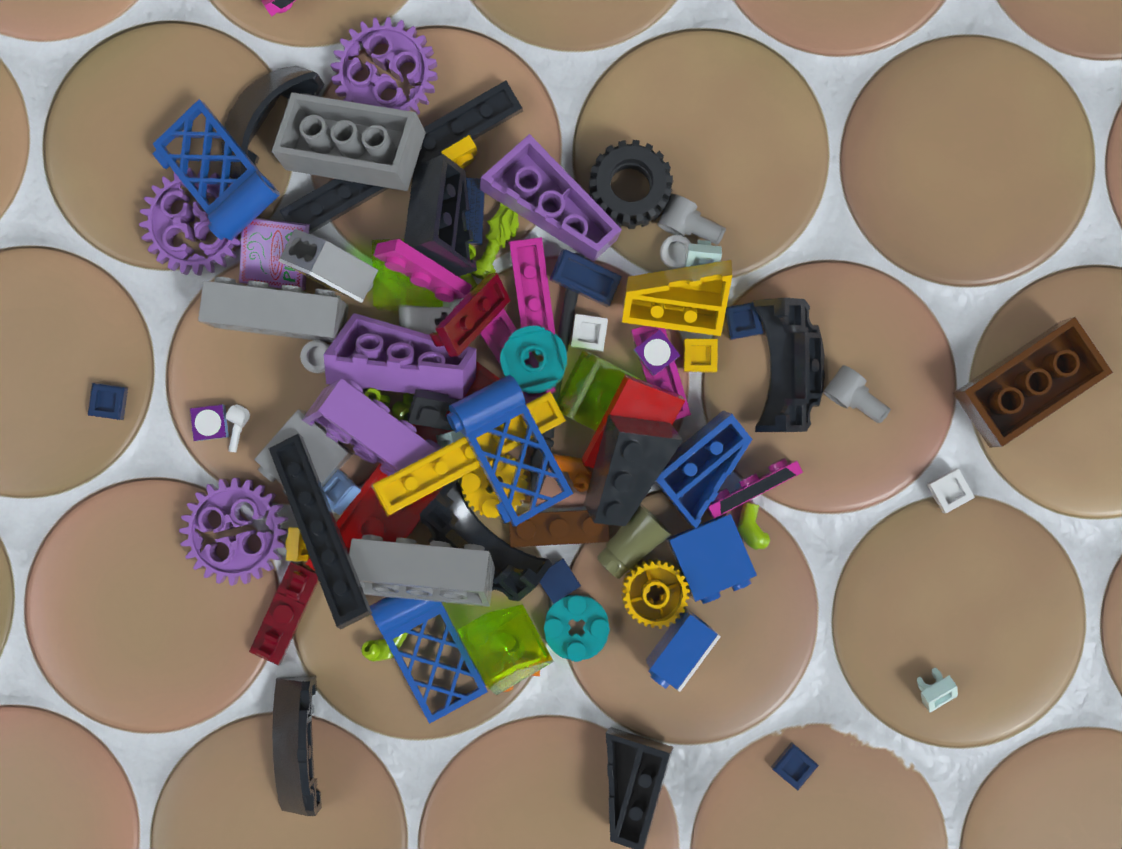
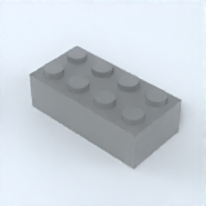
M291 93L272 153L283 168L288 171L408 191L426 132L416 112Z
M215 277L214 282L203 281L198 321L214 328L333 342L347 323L349 305L341 300V296L335 295L334 291L315 289V294H308V292L302 291L301 287L282 285L281 290H276L274 287H269L268 283L259 281H248V286H243V284L235 282V279L226 277Z
M363 535L362 539L352 538L349 556L365 595L490 607L495 566L490 552L484 551L485 548L483 546L466 544L464 549L452 548L449 543L432 541L430 545H419L417 541L408 538H397L396 542L383 541V538L375 535Z

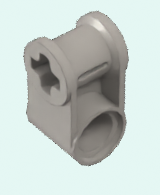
M449 307L399 308V326L430 335L432 332H437L435 328L453 310Z

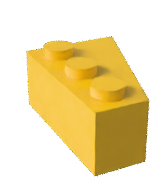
M727 260L628 276L622 323L721 336L733 275L732 261Z

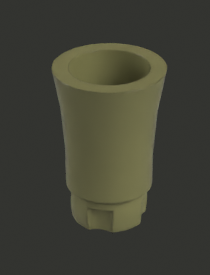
M640 504L627 525L622 526L606 543L607 547L598 555V561L613 576L620 579L628 569H633L648 553L672 536V534L648 509Z

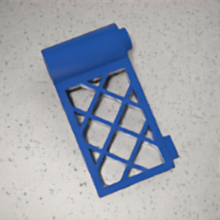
M200 99L153 143V146L156 148L152 153L163 168L171 167L208 214L210 221L208 228L220 240L227 238L232 241L280 196L276 187L258 170L208 106ZM202 113L206 117L205 132H192L193 120ZM175 138H183L181 154H171L166 148ZM191 138H204L202 155H189ZM212 138H222L225 141L224 155H211ZM189 161H201L200 178H190L187 175ZM210 161L223 162L221 179L208 178ZM231 162H242L247 168L238 179H229ZM207 184L220 185L219 197L210 204L206 199Z
M507 375L449 406L448 422L455 433L460 431L466 437L500 501L495 507L504 524L511 522L513 527L573 494L525 404V398L520 386L511 375ZM520 414L527 425L524 439L507 434L510 420ZM504 423L502 432L494 430V428ZM485 433L499 436L500 439L495 455L484 452L476 438ZM531 434L535 442L529 441ZM505 439L522 444L518 462L500 457ZM528 446L540 449L543 455L540 469L523 464ZM487 458L493 459L492 467ZM498 462L516 467L511 485L500 482L496 477L495 472ZM547 464L551 472L545 471ZM521 468L538 473L534 492L516 487ZM547 476L556 479L562 492L553 497L539 494L543 477ZM503 488L509 489L508 497ZM514 492L532 496L528 511L517 516L511 505ZM537 498L545 500L543 503L535 506Z
M385 597L370 605L371 615L429 724L488 692L485 686L491 682L482 665L474 666L442 602ZM440 614L446 625L442 638L424 633L427 621ZM422 624L420 631L412 630L416 626ZM448 631L450 632L454 642L446 640ZM403 633L418 636L412 654L398 650L393 639ZM422 638L440 643L435 660L417 656ZM444 644L459 649L461 655L457 667L439 662ZM403 657L410 658L408 667ZM415 660L433 665L427 683L413 678L411 671ZM463 661H465L469 670L461 668ZM437 667L455 672L450 689L432 684ZM459 673L473 677L478 688L467 694L454 691ZM418 686L425 687L424 695H422ZM430 689L448 694L445 705L434 712H431L426 703ZM452 696L459 697L458 699L451 702Z

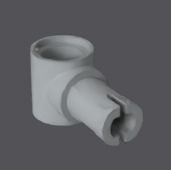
M671 194L657 225L673 235H682L684 237L685 234L690 236L692 233L718 245L726 228L700 216L701 212L696 210L697 205L682 196Z
M842 365L823 392L839 406L846 409L848 407L852 409L857 408L876 423H881L891 410L868 392L869 388L865 386L867 381L863 376L845 365Z

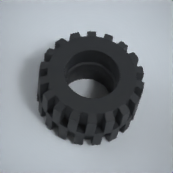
M626 140L619 141L616 147H613V145L608 146L603 155L600 153L596 158V163L592 166L590 173L589 196L620 228L623 225L628 226V229H635L638 225L644 227L651 220L655 221L665 209L672 192L673 175H670L671 167L669 162L665 163L663 161L664 155L660 151L655 153L652 150L653 145L649 143L646 146L639 145L640 140H633L632 144H626ZM624 169L637 170L647 178L650 185L649 193L639 201H624L612 191V177Z

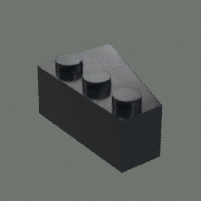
M444 154L415 165L404 243L459 277L477 271L476 260H470L468 243L473 241L472 230H467L465 212L470 211L465 170Z
M608 415L584 501V506L594 523L617 526L627 525L683 441L671 423Z
M610 727L606 732L610 841L632 849H644L648 841L674 747Z

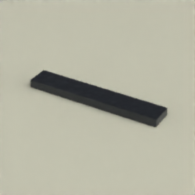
M298 433L268 448L336 627L343 629L371 615L370 606L303 437Z

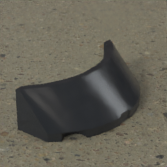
M299 66L285 67L272 71L257 79L243 91L230 110L224 128L256 166L259 157L249 151L248 146L280 95L287 100L290 99L291 93L318 97L325 84L316 72ZM222 139V155H224V146H225V141H224L223 139ZM231 162V179H238L247 170L242 162Z
M773 298L754 300V307L766 333L770 355L769 389L764 409L755 426V432H807L811 425L812 407H819L824 388L825 355L819 326L811 324L809 319L810 306L805 299Z
M458 479L445 485L420 513L421 523L426 525L432 534L428 541L446 542L452 548L464 549L466 544L483 546L485 548L484 551L490 552L495 566L492 591L503 592L509 600L520 601L537 587L552 565V562L549 559L537 557L511 547V545L492 533L474 514L467 501L464 500L465 498Z
M316 676L276 678L272 740L274 775L279 804L282 811L304 816H316L322 808L321 792L316 791L318 784L317 778H314L312 714L314 713V705L312 704V696L317 691Z

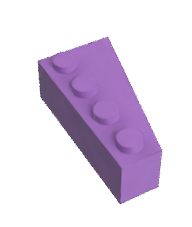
M530 134L481 177V191L593 262L617 241L622 230Z
M356 313L351 316L323 354L326 384H332L342 378L354 381L361 388H375L377 390L415 394V390L420 389L448 394L449 398L463 399L476 379V348L468 346L459 356L450 357L444 346L436 347L428 334Z
M340 378L324 388L302 419L311 427L315 421L324 426L327 431L326 436L336 443L340 441L345 444H352L355 455L364 461L373 464L377 461L382 464L380 470L388 476L442 448L432 440L425 441L416 434L417 429L405 420H397L389 414L390 409L378 400H370L362 394L363 389L349 379L344 380Z

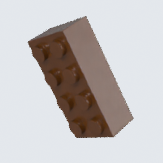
M1076 317L1058 322L953 394L989 448L1003 447L1113 372Z

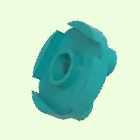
M526 326L513 332L505 343L500 355L501 368L504 376L511 375L517 381L522 392L532 394L543 393L555 387L563 379L567 367L566 348L561 338L556 334L554 335L551 331L545 330V328L540 326ZM535 351L537 356H543L544 358L543 361L539 362L538 368H533L532 365H526L524 360L529 358V352Z
M567 595L549 608L546 614L544 633L548 645L557 655L564 659L579 662L594 657L605 646L610 627L607 613L597 600L586 595ZM573 619L578 622L582 619L585 622L583 625L585 632L582 635L578 633L571 635L568 632L571 629L569 625L570 620Z

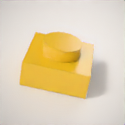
M468 135L441 151V153L461 168H465L475 160L474 156L478 154L472 138Z
M684 339L683 372L716 373L718 339Z
M288 527V536L285 541L287 550L286 560L296 562L308 561L310 556L299 527Z

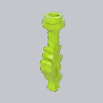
M500 203L499 210L494 217L487 221L490 225V231L485 235L488 244L481 259L476 261L477 271L471 273L481 280L488 274L496 272L492 264L501 247L502 249L505 248V244L511 242V236L512 238L516 237V232L519 229L518 214Z

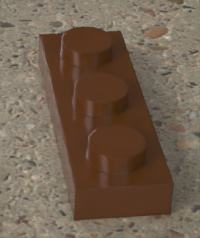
M587 510L540 512L514 527L509 522L511 547L604 543L609 541L608 525L594 523Z

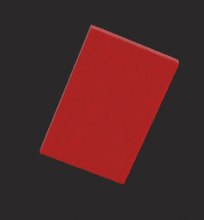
M625 374L581 459L583 465L594 469L608 415L666 422L673 425L685 402L683 396Z

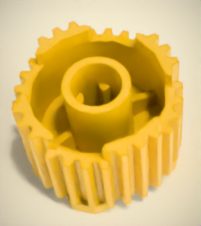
M504 454L500 456L513 461H517L516 458L511 459V455L507 454L506 456ZM498 462L495 475L497 478L500 476L504 481L503 483L511 485L516 467ZM482 467L464 475L461 487L464 490L462 494H466L464 500L470 502L468 506H474V512L479 510L480 515H485L487 518H497L500 516L495 507L500 501L494 491L491 493L487 487L490 485V482ZM521 469L516 487L528 490L527 486L529 483L525 480L528 478V475H524L526 470ZM503 488L508 497L509 489ZM514 492L511 505L515 511L518 509L517 505L521 506L523 504L521 500L526 499L525 494Z
M648 559V563H645L643 560L641 565L637 564L635 566V569H629L630 572L626 573L622 581L624 587H621L623 592L621 597L624 607L632 619L636 618L637 623L640 624L642 622L645 627L650 624L651 628H654L656 625L659 629H662V625L669 627L670 622L675 624V619L681 618L680 612H685L683 607L688 606L686 600L689 599L687 593L690 590L686 587L688 582L684 580V575L679 573L680 571L676 567L674 568L671 563L665 560L660 561L659 559H655L654 562ZM656 585L657 588L663 587V592L659 593L660 599L657 601H653L652 597L648 599L646 597V594L650 592V587Z

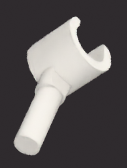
M238 404L232 405L226 414V419L234 423L228 450L230 452H237L240 433L250 418L249 411Z

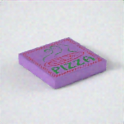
M255 218L241 232L239 283L248 284V281H259L268 283L269 287L281 288L282 285L301 287L302 291L306 290V276L278 261L294 229L309 234L310 224Z

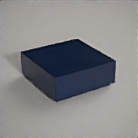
M754 302L726 307L725 319L730 340L763 334L761 319L754 307Z
M92 383L88 416L124 420L128 388Z
M564 558L551 565L540 581L553 604L581 587V584Z
M791 742L771 768L798 791L819 765Z

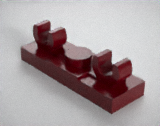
M498 273L488 274L435 328L437 332L430 334L436 347L444 346L450 357L459 356L511 301Z
M293 561L289 563L249 650L250 653L278 666L282 663L319 582L315 571Z

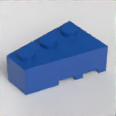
M722 411L678 447L655 483L685 520L696 529L701 522L704 512L711 501L715 500L719 494L717 493L727 476L731 475L753 439L732 413Z

